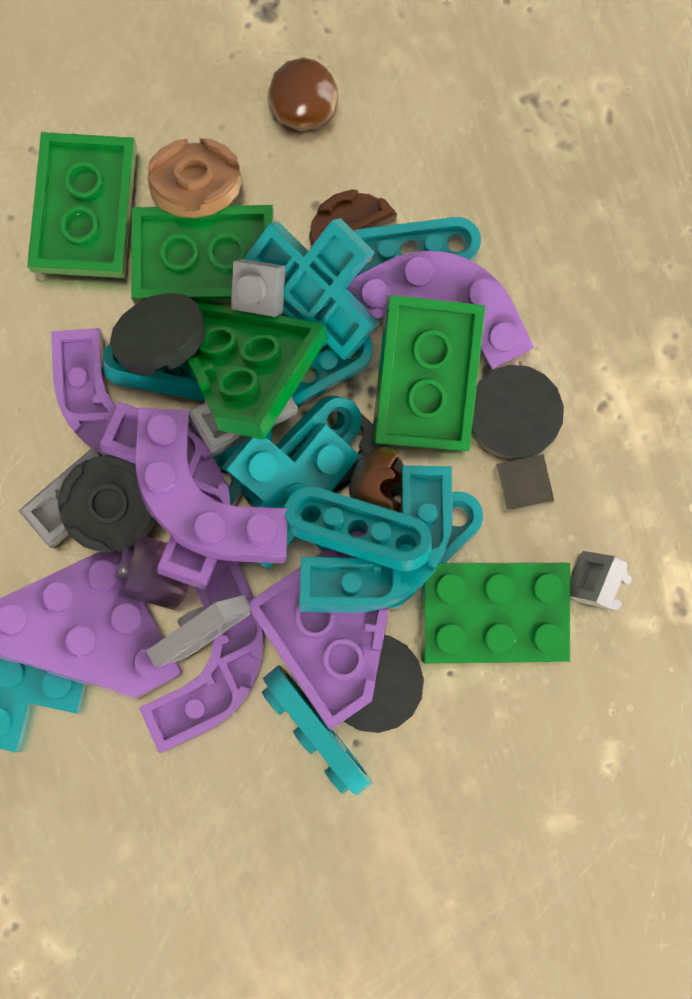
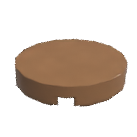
M200 138V143L188 144V139H182L166 145L150 159L147 168V181L151 198L162 210L180 217L197 218L213 215L228 207L238 195L242 181L237 156L226 145L205 138Z

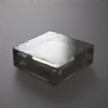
M544 454L501 462L495 465L505 512L554 502Z

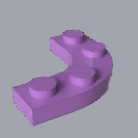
M419 251L400 255L359 274L346 288L377 320L384 317L386 295L486 305L481 353L489 369H494L535 348L514 303L503 286L484 268L458 255L439 251Z
M99 328L51 331L54 390L61 412L72 430L90 448L93 447L100 455H110L101 452L100 443L117 406L109 397L105 382L103 333ZM189 421L188 430L198 436Z
M120 401L118 402L101 440V452L136 464L138 408ZM188 430L187 461L190 476L200 491L216 502L230 505L228 484L214 458H211V454L204 442ZM171 535L158 565V574L206 591L218 559L200 555L174 541V537Z
M138 408L135 454L136 476L141 498L151 517H154L174 537V541L200 555L225 561L285 563L287 557V519L285 512L287 508L233 506L216 502L200 491L189 472L187 461L189 410Z
M217 561L206 591L195 587L205 609L215 602L244 595L248 602L254 598L238 561ZM251 612L249 616L213 640L211 657L199 676L184 687L139 707L159 754L216 727L230 717L247 698L258 677L264 653V631Z

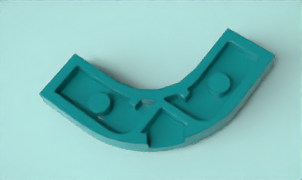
M402 465L401 513L422 520L428 526L431 533L432 551L428 561L423 566L411 571H400L358 557H301L300 612L359 613L379 610L404 600L423 586L438 567L450 538L453 517L452 466ZM409 544L398 548L401 552H409L414 549Z

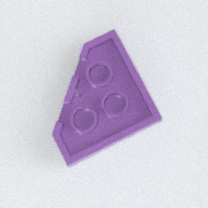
M355 530L350 535L353 537H362L367 532L364 530ZM330 548L315 556L355 558V556ZM300 566L248 603L252 609V615L329 730H331L372 702L389 607L359 613L300 612Z
M97 552L0 598V659L48 671L49 674L85 685L91 684L111 690L118 695L134 700L178 678L182 674L176 662L160 667L153 665L147 650L161 641L163 637L117 552Z

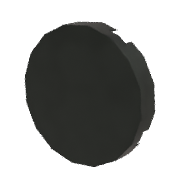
M166 293L152 296L135 304L120 317L111 333L110 345L112 352L119 364L132 374L143 376L157 374L155 369L166 365L171 370L181 366L192 357L204 341L206 333L204 317L197 303L186 295Z
M507 365L492 370L477 384L472 424L473 437L485 451L504 460L528 459L539 455L554 442L563 424L564 404L558 388L544 373L529 366Z
M101 455L79 463L63 480L58 496L60 519L68 535L84 548L102 553L125 551L141 542L152 529L155 518L151 517L141 498L135 463L113 455Z
M384 635L372 702L343 721L359 731L381 733L398 728L413 716L422 699L424 677L419 660L406 644L389 635Z

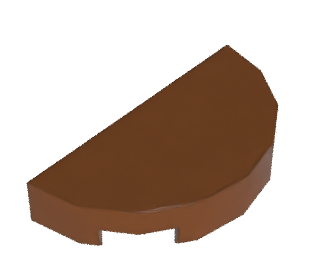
M353 189L336 193L320 204L317 209V214L311 222L309 233L310 247L313 246L332 220L341 218L354 231L387 225L397 220V213L381 197L378 199L370 194L358 193V190Z

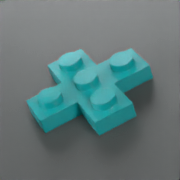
M341 218L330 222L309 251L279 221L270 223L244 257L247 260L286 266L283 314L279 316L324 323L327 334L325 342L343 360L352 357L380 323L346 289L375 252Z
M319 423L291 458L267 438L261 440L247 436L221 468L258 498L251 507L285 508L288 498L299 489L317 487L332 492L360 455L326 424ZM311 515L304 521L311 523L317 521L320 517ZM287 525L288 546L295 536L290 532ZM311 543L320 552L327 549V547ZM258 562L261 566H263V567L266 568L267 570H269L270 567L274 564V563Z
M0 659V749L15 753L21 752L33 704L80 714L87 685L49 674L48 671L22 663L16 664Z

